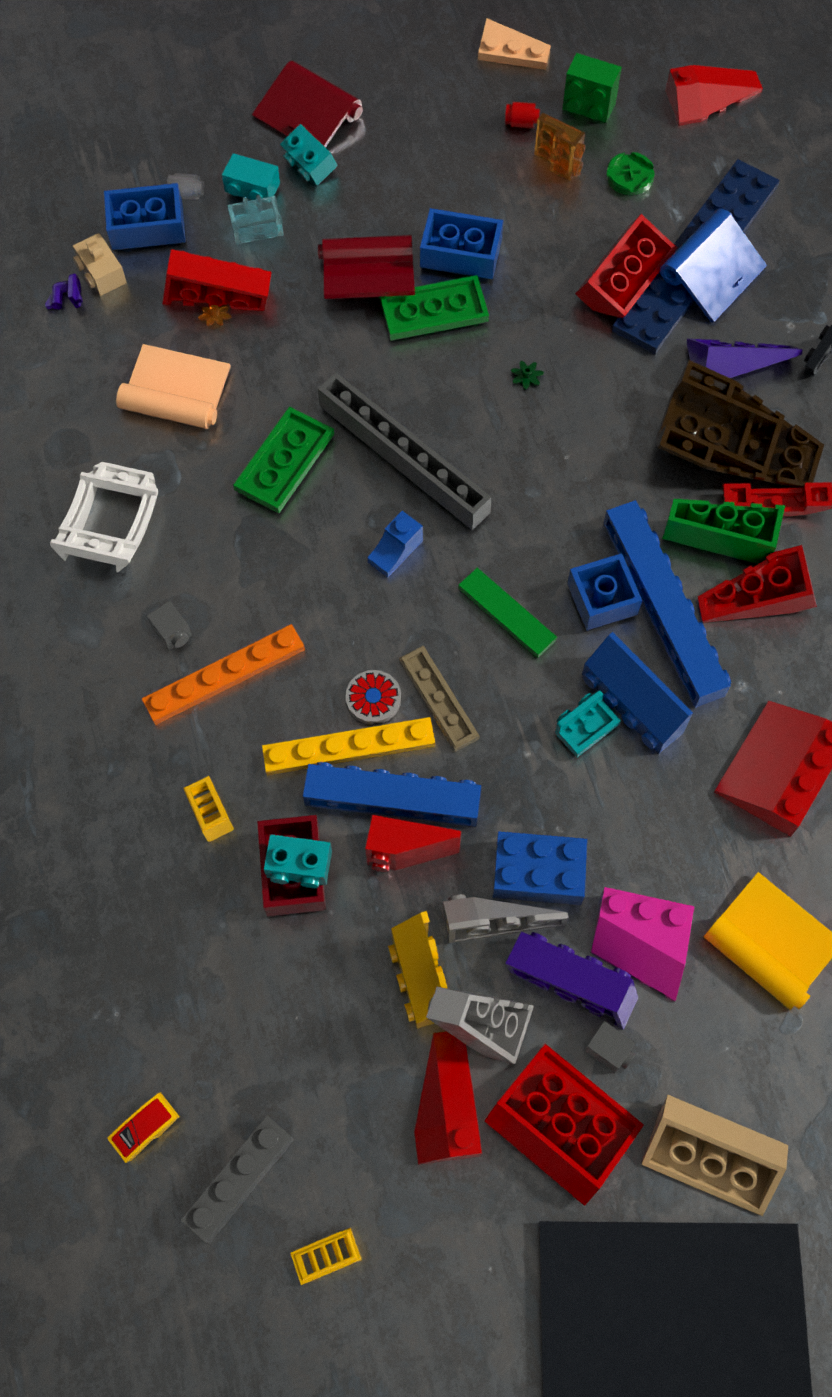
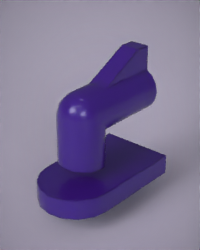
M69 274L68 281L57 282L52 285L51 294L45 303L47 310L52 308L61 309L63 306V293L67 292L68 298L75 308L81 307V302H83L81 298V284L77 274Z

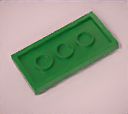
M477 275L415 287V295L380 297L390 341L489 322V313Z
M289 406L233 484L234 491L280 513L334 436V428Z

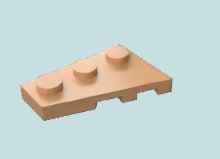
M486 19L478 52V60L546 70L551 45Z

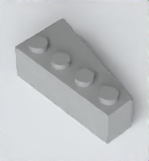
M437 987L434 996L429 1002L426 1018L482 1056L515 1064L534 1005Z

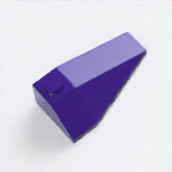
M687 338L686 343L691 361L729 378L800 356L803 353V349L791 345L758 343L757 347H755V344L734 341V346H732L731 343L720 342V340Z

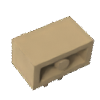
M100 233L73 245L76 254L73 260L78 270H84L86 273L84 277L91 289L95 287L100 296L127 283L122 266Z

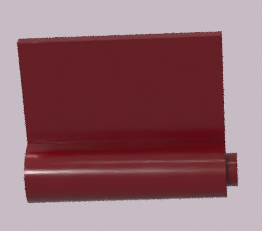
M289 61L260 101L252 116L286 137L301 124L326 147L344 120L353 122L360 118L363 107L360 99L300 64Z
M412 235L322 239V244H318V259H323L324 299L415 295Z

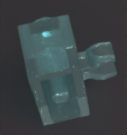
M256 195L257 199L251 201L244 197L243 202L227 205L235 244L250 243L284 235L276 196L261 198L260 195Z

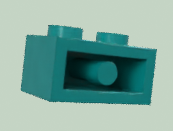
M301 124L280 143L285 152L283 158L291 167L296 165L299 168L297 170L306 181L311 179L316 185L320 184L338 166L332 154Z
M234 153L222 173L224 191L226 193L270 205L280 185L278 166Z
M270 834L264 865L266 877L278 884H288L289 881L301 882L300 885L308 888H318L319 885H327L332 854L331 843Z

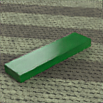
M478 567L458 585V589L537 659L557 641L555 634Z

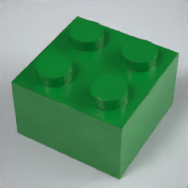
M576 53L566 73L562 109L607 123L616 104L622 67Z

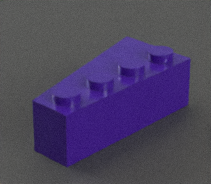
M521 931L505 963L510 973L545 991H548L551 986L554 988L553 992L561 999L571 1004L576 1003L578 1000L582 1002L581 1005L589 1010V1013L599 1018L601 1015L606 1014L615 1019L614 1026L624 1030L639 998L634 981L628 972L619 968L610 970L603 967V963L594 957L586 956L582 958L575 955V951L566 945L558 944V946H554L538 933L532 932L529 935Z

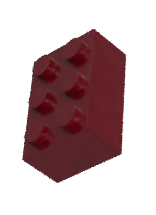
M317 815L257 821L263 908L266 915L277 916L326 910L324 885H319L318 888H308L300 885L301 882L289 881L288 884H278L270 881V878H267L264 872L270 834L320 841Z

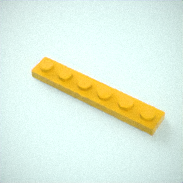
M427 717L262 745L265 770L268 776L308 769V764L316 765L317 762H326L333 765L435 747V738L431 718Z

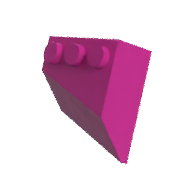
M604 887L600 897L590 953L613 967L628 972L633 977L639 979L644 985L656 989L666 995L665 997L675 1002L686 964L695 906Z

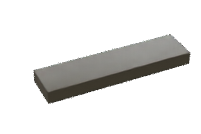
M424 645L400 657V664L454 752L479 740L478 732Z

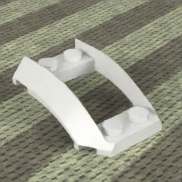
M106 462L93 466V471L89 473L81 472L73 502L59 527V534L55 539L51 540L50 546L64 561H66L69 555L116 565L118 573L131 561L149 524L158 495L153 473ZM97 487L142 497L136 518L126 539L83 530L96 495Z

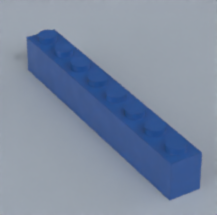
M636 500L606 510L603 524L618 554L622 553L648 615L694 707L696 708L725 697L731 686L730 676L725 669L722 670L718 662L719 656L716 648L713 645L710 646L703 623L698 622L694 615L695 610L692 601L689 598L686 599L682 591L683 586L680 578L677 575L675 576L671 570L669 556L662 552L657 533L654 530L652 531L648 525L646 511L643 508L640 509Z

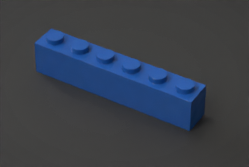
M317 762L316 765L308 764L303 800L305 806L477 827L481 785H476L471 780L452 782L447 781L446 778L441 776H432L430 779L419 778L417 774L408 772L395 775L383 769H374L371 772L362 771L357 766L348 765L344 768L333 767L330 763Z

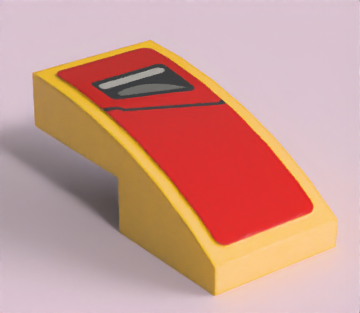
M160 1092L126 1119L107 1139L124 1162L127 1163L132 1161L153 1139L159 1138L180 1116Z

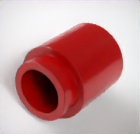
M513 102V104H507L505 124L515 128L533 129L534 124H539L540 109L536 108V103Z

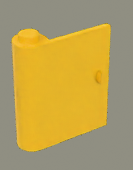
M759 872L703 936L789 1010L794 1006L799 1010L810 998V995L807 993L810 988L809 986L832 959V932Z

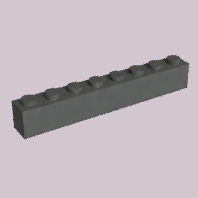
M335 372L317 388L321 408L471 530L490 514L492 498L490 495L338 373Z

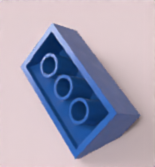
M613 632L606 637L584 664L582 675L585 683L590 688H595L597 691L600 690L604 694L603 701L611 709L615 708L622 715L621 718L626 726L630 729L634 728L641 735L643 743L648 748H654L660 754L684 733L693 712Z

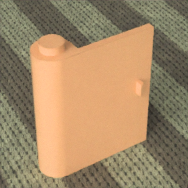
M143 344L129 384L122 383L118 389L116 397L117 407L127 411L208 429L210 425H214L216 422V408L231 366L229 363Z

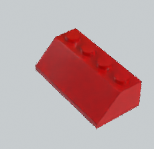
M640 214L625 229L576 291L575 295L593 311L624 318L660 272V267L673 255L677 247L649 220Z

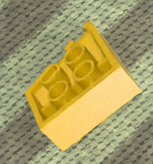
M427 911L421 912L391 928L393 944L388 946L392 963L398 962L401 973L396 975L400 992L406 991L409 1003L404 1004L408 1021H415L417 1029L435 1024L426 1018L428 1005L437 987L447 988L442 967L438 965L439 957L433 936L428 937V922L430 921Z

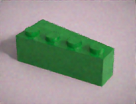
M673 499L662 539L759 564L766 560V556L775 552L785 505H775L774 508L762 507V504L751 503L750 506H735L734 502H724L721 505L710 504L709 501Z

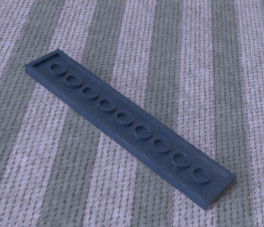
M737 159L674 243L677 247L676 251L716 209L729 211L745 233L777 189L780 180ZM659 272L624 318L619 317L613 324L612 332L656 354L695 300L682 283L675 286L671 285L663 279Z

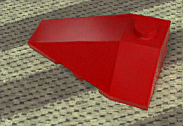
M802 545L775 551L766 556V560L754 567H747L737 577L730 581L725 580L698 596L703 623L790 614L817 607Z
M447 1031L433 1033L414 1130L418 1165L480 1157L482 1154L466 1044Z

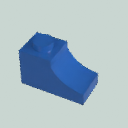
M401 511L385 527L381 540L367 557L368 563L388 578L423 542V526L404 511Z

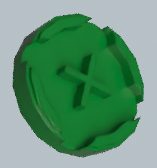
M624 152L613 157L607 166L606 179L614 191L623 195L634 196L644 193L651 187L655 172L652 162L646 156L637 152H631V155H624Z

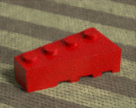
M171 249L162 304L171 305L172 301H183V306H194V302L207 303L209 308H218L226 304L230 305L232 309L264 311L268 298L271 271Z

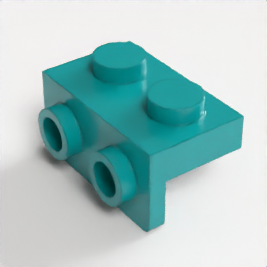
M600 690L594 695L591 693L585 695L579 701V706L572 712L566 710L556 720L558 723L555 734L576 758L620 725L621 720L602 700L604 694Z

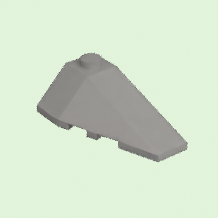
M454 895L449 897L448 901L443 902L449 943L563 926L567 924L569 918L568 912L476 897L466 898V895Z

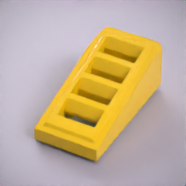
M210 776L183 788L198 824L208 842L234 830ZM209 789V793L194 799V796ZM214 799L213 802H211V803H209V804H207V805H205V806L199 808V806H201V805H203V804H205V803H207V802H209V801H211V800ZM219 810V812L212 814L206 818H203L204 816Z
M351 1228L290 1253L301 1285L362 1261ZM344 1239L349 1258H343L338 1241ZM332 1244L338 1261L335 1264L331 1263L326 1246ZM320 1249L325 1264L323 1269H319L314 1251ZM308 1254L313 1273L309 1275L302 1259V1255Z

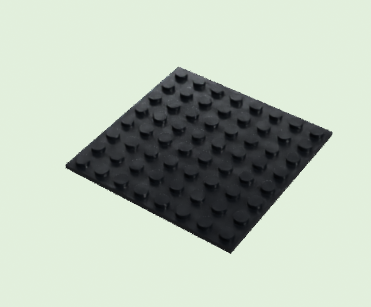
M539 1221L543 1397H813L798 1224Z

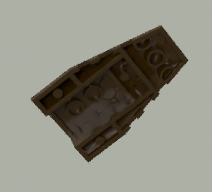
M691 360L687 362L670 396L656 436L657 448L708 470L796 488H803L804 483H813L824 448L822 442L797 424L795 426L789 424L784 420L785 416L777 410L773 412L762 404L763 400L757 395L752 397L742 390L744 386L739 382Z

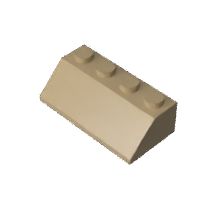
M667 1094L656 1119L641 1165L763 1216L787 1169L788 1145Z

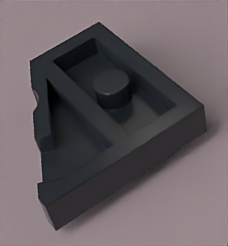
M832 325L824 327L818 338L821 342L816 349L812 347L804 359V362H806L805 371L814 376L832 352Z

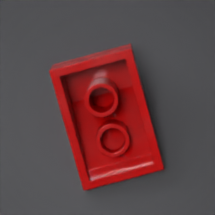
M372 815L365 848L367 865L372 866V869L375 871L389 872V869L400 870L458 854L461 831Z

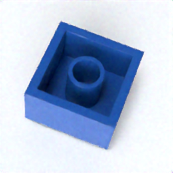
M622 553L570 569L567 585L586 631L638 615L642 599Z

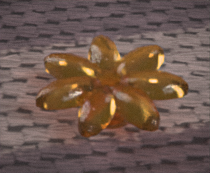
M211 305L209 308L202 307V311L205 314L199 315L198 318L204 321L207 320V326H211L214 321L219 326H222L223 320L230 319L231 315L226 313L229 308L228 306L219 308L217 305Z

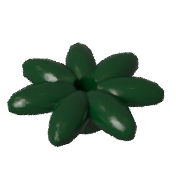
M520 361V369H511V373L517 376L513 379V384H519L523 381V388L525 390L528 389L530 382L535 386H539L540 381L537 377L543 376L544 372L535 370L536 362L527 366L524 361Z

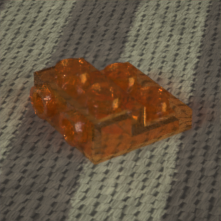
M542 113L537 121L534 154L551 162L550 171L571 181L574 176L577 177L583 168L581 159L586 145H584L585 133Z

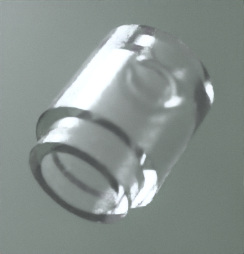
M175 173L168 176L167 184L178 183L181 199L199 200V197L203 196L205 185L199 175Z

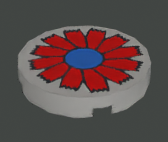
M368 670L359 673L350 681L346 689L345 700L347 708L357 721L364 724L374 725V723L382 724L388 722L397 714L401 706V690L398 682L390 674L380 670Z

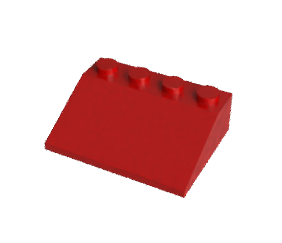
M768 701L714 793L791 837L800 826L832 770V722L820 716Z
M544 1044L484 1120L584 1206L598 1192L644 1126L641 1121L547 1044Z

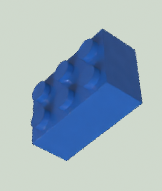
M178 183L104 191L106 231L112 250L186 242L183 203Z
M430 208L420 245V267L493 279L502 242L503 220Z
M498 831L493 898L581 906L585 897L587 839Z

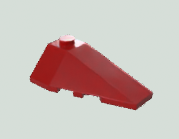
M689 65L669 70L665 91L678 126L702 122L708 119L710 114L716 111L720 113L734 102L741 103L761 93L763 88L756 71Z

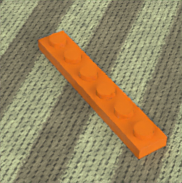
M290 624L141 699L154 724L157 725L305 651V646L293 625Z

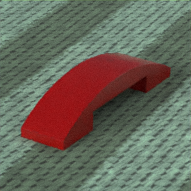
M832 482L804 483L803 488L751 489V483L723 484L724 502H734L735 506H750L751 503L762 504V507L774 508L775 505H785L783 517L807 515L832 509Z

